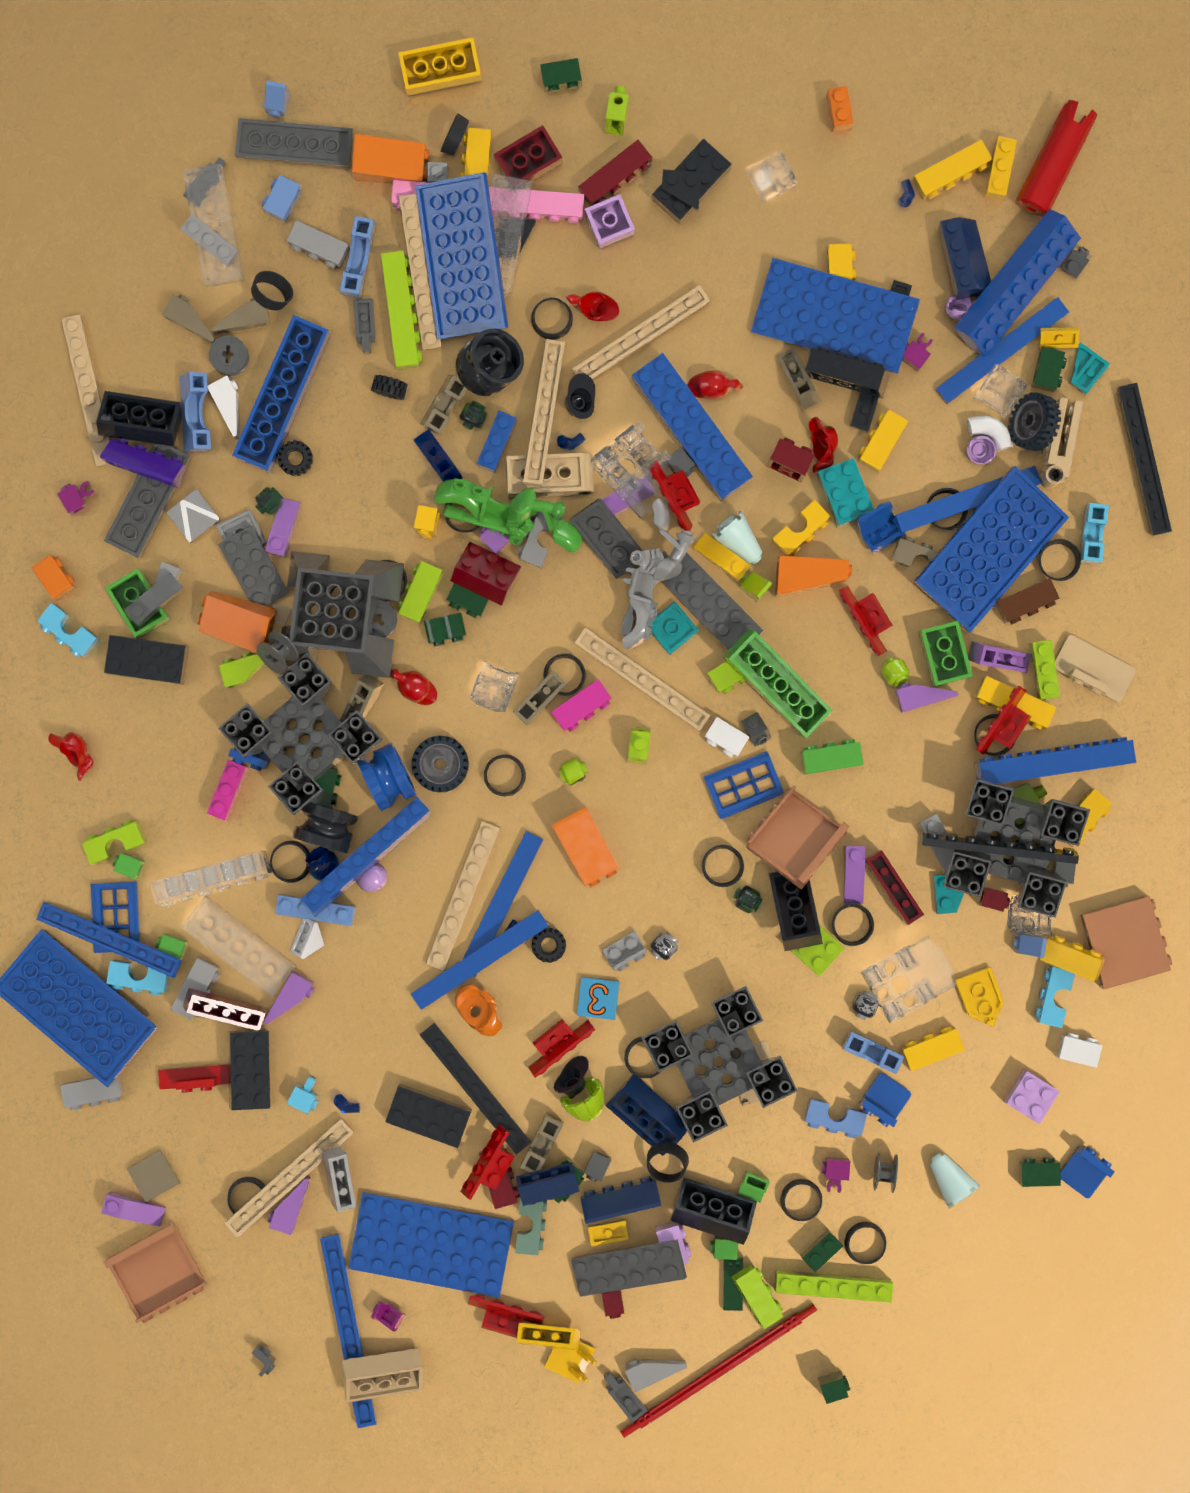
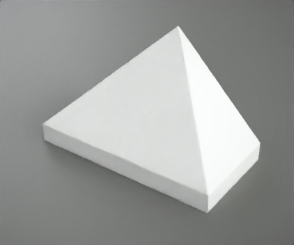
M309 919L302 920L290 950L291 954L304 959L324 946L318 923Z

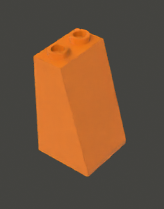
M355 134L352 174L355 181L393 184V180L416 182L427 180L428 169H425V161H429V150H426L425 143Z
M779 556L777 559L775 597L779 598L844 583L852 575V565H849V560Z
M210 591L207 596L204 595L201 604L204 607L203 614L200 613L197 624L200 625V632L256 653L259 643L269 644L268 636L273 630L277 609Z
M586 807L552 825L585 886L589 884L591 888L600 883L599 878L605 875L609 878L617 874L616 869L619 867Z

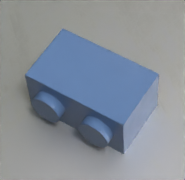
M279 175L278 179L275 178L271 184L272 191L269 196L266 195L262 206H264L263 210L266 214L286 223L302 191V187L300 184Z

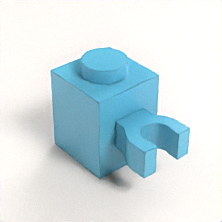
M309 1076L304 1088L296 1085L287 1104L306 1114L310 1110L314 1111L319 1101L316 1100L318 1095L311 1092L317 1079Z

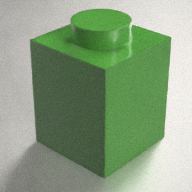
M120 853L119 856L116 855L113 861V866H115L113 871L132 879H138L145 861L126 853Z
M163 934L162 937L158 938L156 948L182 959L188 941L169 934Z
M714 1236V1241L710 1243V1253H713L714 1259L737 1260L738 1243Z

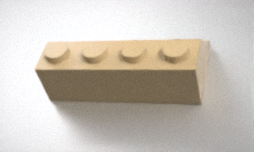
M419 1348L342 1360L346 1403L422 1390L423 1364Z

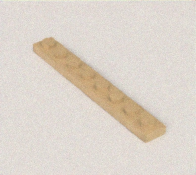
M417 195L399 196L423 350L441 348V339L437 340Z
M700 285L574 367L572 369L575 375L584 373L592 379L596 378L710 303V299Z
M79 314L62 318L97 468L110 465L100 458L101 453L110 441V437L98 435L96 421L102 402L82 317Z
M546 339L523 480L524 485L542 487L565 347V342Z
M586 627L574 644L698 731L702 729L711 716Z
M482 821L426 965L441 971L445 970L500 828Z
M340 1118L225 1221L224 1224L238 1238L323 1161L322 1151L339 1147L354 1132Z

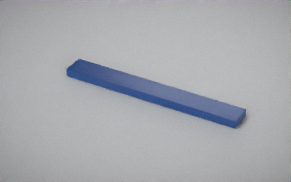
M1057 297L1001 339L986 357L983 355L977 357L937 387L936 391L946 404L950 403L1039 336L1040 328H1049L1069 313L1068 309Z
M1036 466L1021 470L1036 486L1042 484ZM1003 477L895 515L900 534L978 507Z
M527 831L525 832L463 959L495 938L543 839Z
M43 902L36 919L172 978H175L182 962L177 957L47 902Z
M538 909L412 992L411 996L422 1010L547 928L549 924Z

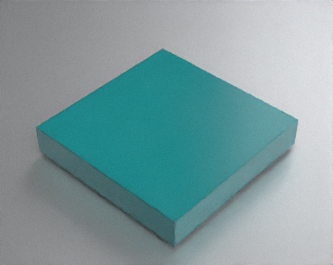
M675 601L656 616L651 627L653 636L669 655L699 631Z

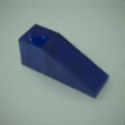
M429 429L413 439L442 482L455 478L463 479L457 467Z

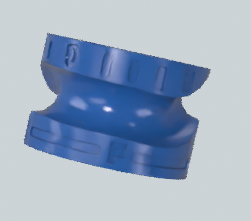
M392 742L373 751L374 756L372 760L360 758L357 761L363 778L381 811L390 808L394 804L397 795L403 796L404 799L417 795L410 776Z

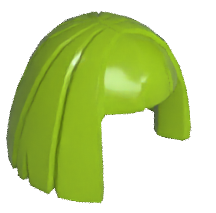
M596 1078L585 1079L590 1096L584 1101L575 1105L572 1104L568 1096H562L560 1099L563 1108L578 1120L585 1122L593 1121L602 1112L604 1091L601 1082Z

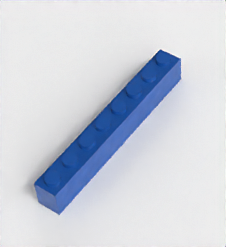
M416 797L301 898L302 904L316 917L431 816L430 810Z

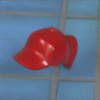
M590 292L582 297L576 294L566 296V299L572 305L579 306L584 316L592 321H610L616 318L620 312L618 303L610 296L601 292Z
M718 370L697 374L688 382V388L693 395L705 399L722 398L731 389L739 391L743 388L738 379L730 380L723 372Z
M813 417L809 421L813 453L818 459L813 466V473L820 469L828 468L834 463L833 453L837 449L839 442L835 428L823 426L818 417Z
M391 669L390 678L397 680L399 692L404 698L420 705H430L436 701L437 690L423 674L417 671L400 673L398 669Z
M73 732L67 733L64 737L50 733L48 741L51 745L59 748L60 752L66 755L69 762L78 768L77 779L81 781L83 775L93 765V759L87 753V744L83 737Z

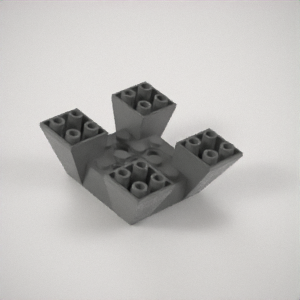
M291 551L287 589L295 590L291 625L282 627L281 634L289 638L296 647L299 655L298 660L308 653L316 662L318 649L346 652L352 674L390 678L395 640L373 636L372 627L376 599L400 602L404 563L366 559L357 572L351 574L328 571L329 555ZM338 587L340 590L339 595L333 597L332 592ZM317 604L318 611L312 614L311 609ZM333 607L337 608L335 616L330 615V610ZM355 609L356 615L350 619L349 612ZM334 626L335 632L333 635L329 636L328 629L329 627ZM285 660L286 665L290 667L295 663Z
M308 653L303 655L286 672L278 677L293 697L265 721L247 703L218 728L243 758L265 752L283 774L268 787L293 816L323 791L316 780L325 772L332 769L345 757L352 764L356 763L382 740L358 710L341 722L323 701L332 681ZM291 721L297 722L295 728L288 729V724ZM317 723H324V727L321 730H315ZM302 736H309V740L306 743H300ZM288 748H294V753L291 756H286L285 754ZM316 749H320L322 751L321 755L314 758L312 756L313 752Z
M976 778L965 816L978 819L973 836L977 837V839L993 838L997 842H1005L1012 836H1017L1019 838L1014 842L1020 845L1035 841L1037 842V847H1043L1044 845L1054 846L1057 840L1079 846L1090 809L1054 799L1041 805L1012 797L1014 788ZM1018 818L1024 819V822L1021 824H1016L1015 820ZM993 831L1000 832L998 836L990 835ZM957 849L953 851L943 884L944 888L981 897L987 875L992 874L1020 882L1018 908L1056 918L1067 881L1048 866V860L1015 856L1005 859L1003 858L1005 855Z
M747 986L712 1002L711 1004L718 1017L683 1034L675 1020L641 1037L658 1072L677 1064L687 1084L691 1096L679 1104L676 1109L693 1143L728 1126L719 1105L751 1089H754L763 1108L798 1091L781 1056L760 1060L746 1029L762 1022L763 1019ZM707 1039L715 1041L713 1048H705L704 1043ZM733 1048L741 1050V1054L736 1058L730 1056V1051ZM720 1056L723 1058L724 1061L721 1066L713 1064L715 1057ZM699 1065L706 1067V1072L702 1075L697 1074L695 1071ZM730 1074L732 1076L731 1082L723 1083L721 1081L722 1076Z

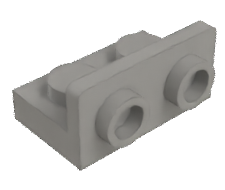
M633 931L602 951L612 969H618L620 972L629 966L627 963L634 959L637 962L645 957L644 953L647 950L637 933Z

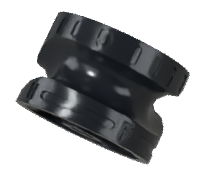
M500 329L482 331L472 341L462 347L456 358V372L459 380L469 391L479 396L497 394L517 379L524 366L523 351L519 343L512 335Z
M311 802L304 806L301 811L306 816L305 822L300 826H295L292 838L334 851L348 853L353 834L348 831L347 826L354 825L359 816Z

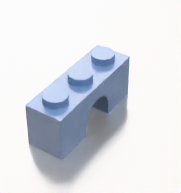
M849 1031L842 1046L843 1050L864 1058L894 1074H897L904 1059L903 1055L852 1031Z
M809 1098L804 1121L808 1123L807 1126L819 1129V1126L826 1127V1131L836 1134L838 1131L845 1132V1136L851 1138L862 1136L867 1117L865 1112L847 1107L843 1118L833 1120L828 1115L830 1105L828 1102Z

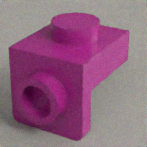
M383 1301L376 1304L371 1315L373 1320L381 1322L395 1332L405 1317V1314L392 1304Z

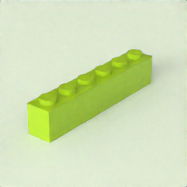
M404 251L381 253L396 369L420 367L419 362L423 360L421 350L417 349V343H420L419 331H415L414 324H418L416 312L412 311V305H415L414 293L410 294L409 286H413L412 277L407 273V268L410 267L409 258L405 256Z
M776 1270L774 1290L780 1294L892 1303L893 1282L890 1279Z

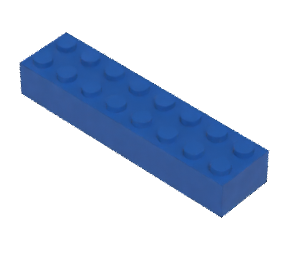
M1051 209L1047 211L954 327L971 350L986 357L1079 242L1081 237L1065 215Z
M293 315L232 454L235 459L265 472H271L279 454L278 451L284 443L331 335L328 329Z
M664 353L632 374L631 379L684 452L695 463V467L720 501H723L752 480V474Z
M1127 737L1112 739V743H1108V740L1093 742V746H1089V743L1076 744L1074 749H1070V746L1056 747L1055 752H1051L1049 748L1036 750L1035 755L1028 751L1017 753V757L1014 758L1012 754L998 756V760H993V757L979 759V763H975L977 779L998 784L1136 763L1133 740L1127 741Z

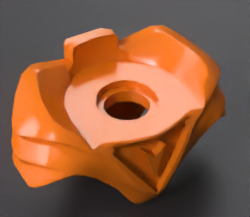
M474 985L463 986L457 991L455 1006L472 1029L486 1036H494L502 1029L503 1026L497 1017L495 999L486 990L481 991ZM477 1006L480 1008V1014L477 1017H473L471 1009Z

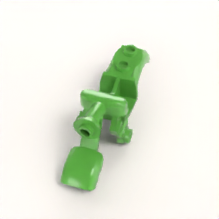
M464 479L446 480L440 483L435 491L434 500L438 504L457 503L469 509L473 514H468L464 510L451 505H445L442 513L444 517L489 528L492 533L496 530L501 532V536L507 534L509 535L510 543L513 545H519L528 532L533 530L535 524L532 522L531 517L538 512L544 514L549 530L553 532L552 537L556 544L562 546L568 552L577 551L581 545L583 537L573 524L558 519L559 516L563 517L566 509V506L563 505L564 501L561 500L554 503L536 500V493L533 488L522 490L510 504H503L493 500L492 487L486 489Z

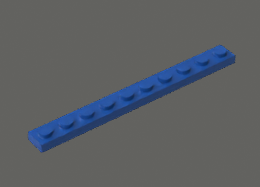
M340 1233L320 1237L344 1360L364 1357ZM372 1399L352 1402L357 1428L377 1425Z

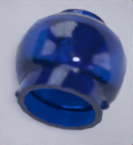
M317 847L312 850L305 859V862L308 864L309 874L318 881L323 880L340 865L338 856L324 847Z

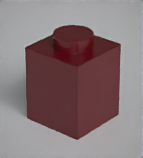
M984 887L979 906L1004 912V908L1007 909L1009 906L1010 898L1006 892Z
M621 1290L602 1293L605 1317L610 1316V1319L621 1317V1314H625Z

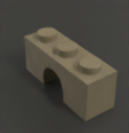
M455 375L447 376L420 422V425L435 434L442 433L450 419V411L462 399L467 390L458 377Z
M904 537L903 539H898L891 562L909 568L916 556H922L930 563L939 552L932 550L933 546L925 543L918 545L914 543V539Z
M546 1114L520 1165L521 1169L529 1173L541 1170L564 1124L563 1121Z

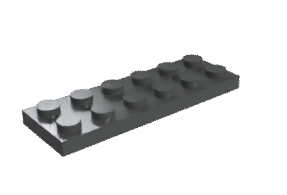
M239 118L235 157L350 168L353 128Z
M153 444L150 453H153V451L165 454L164 458L170 460L172 457L178 458L183 461L182 464L186 467L191 459V456L172 446ZM137 475L104 541L139 559L175 487Z
M687 552L681 561V573L674 578L661 581L727 650L748 629L756 631L760 636L764 633L760 626Z
M678 1239L578 1256L571 1259L580 1297L687 1278Z

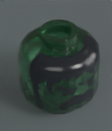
M476 401L466 403L459 415V419L463 422L462 426L469 430L481 428L487 417L486 407Z
M265 487L255 497L257 502L255 507L261 514L266 512L268 515H273L283 505V496L274 487Z
M748 885L743 886L742 889L738 888L733 896L736 899L735 907L747 914L756 912L763 899L760 898L761 893Z

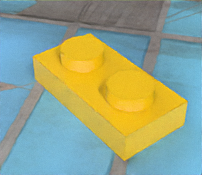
M1079 327L1040 328V349L1042 347L1078 348Z
M626 1219L588 1226L591 1247L629 1240Z

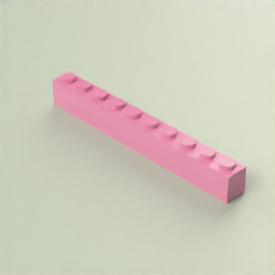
M393 180L392 206L396 207L397 210H401L399 196L416 194L415 186L429 182ZM489 187L493 217L501 218L502 215H509L512 219H521L522 216L533 220L548 218V221L559 222V219L567 220L568 223L583 221L584 194Z

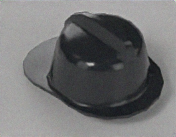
M581 373L573 376L570 380L568 394L565 397L564 403L571 416L587 419L594 412L595 384L589 375Z
M584 1056L572 1058L554 1082V1090L558 1093H564L570 1099L581 1093L586 1086L584 1075L589 1067L588 1059Z

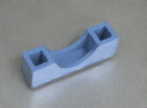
M355 216L351 233L349 258L346 269L343 272L340 292L344 296L361 299L376 226L374 219Z
M188 372L179 376L184 452H204L211 449L210 430L205 426L202 414L204 397L208 392L207 373Z
M280 894L278 895L275 914L353 926L356 906L331 903L314 917L302 904L300 897Z

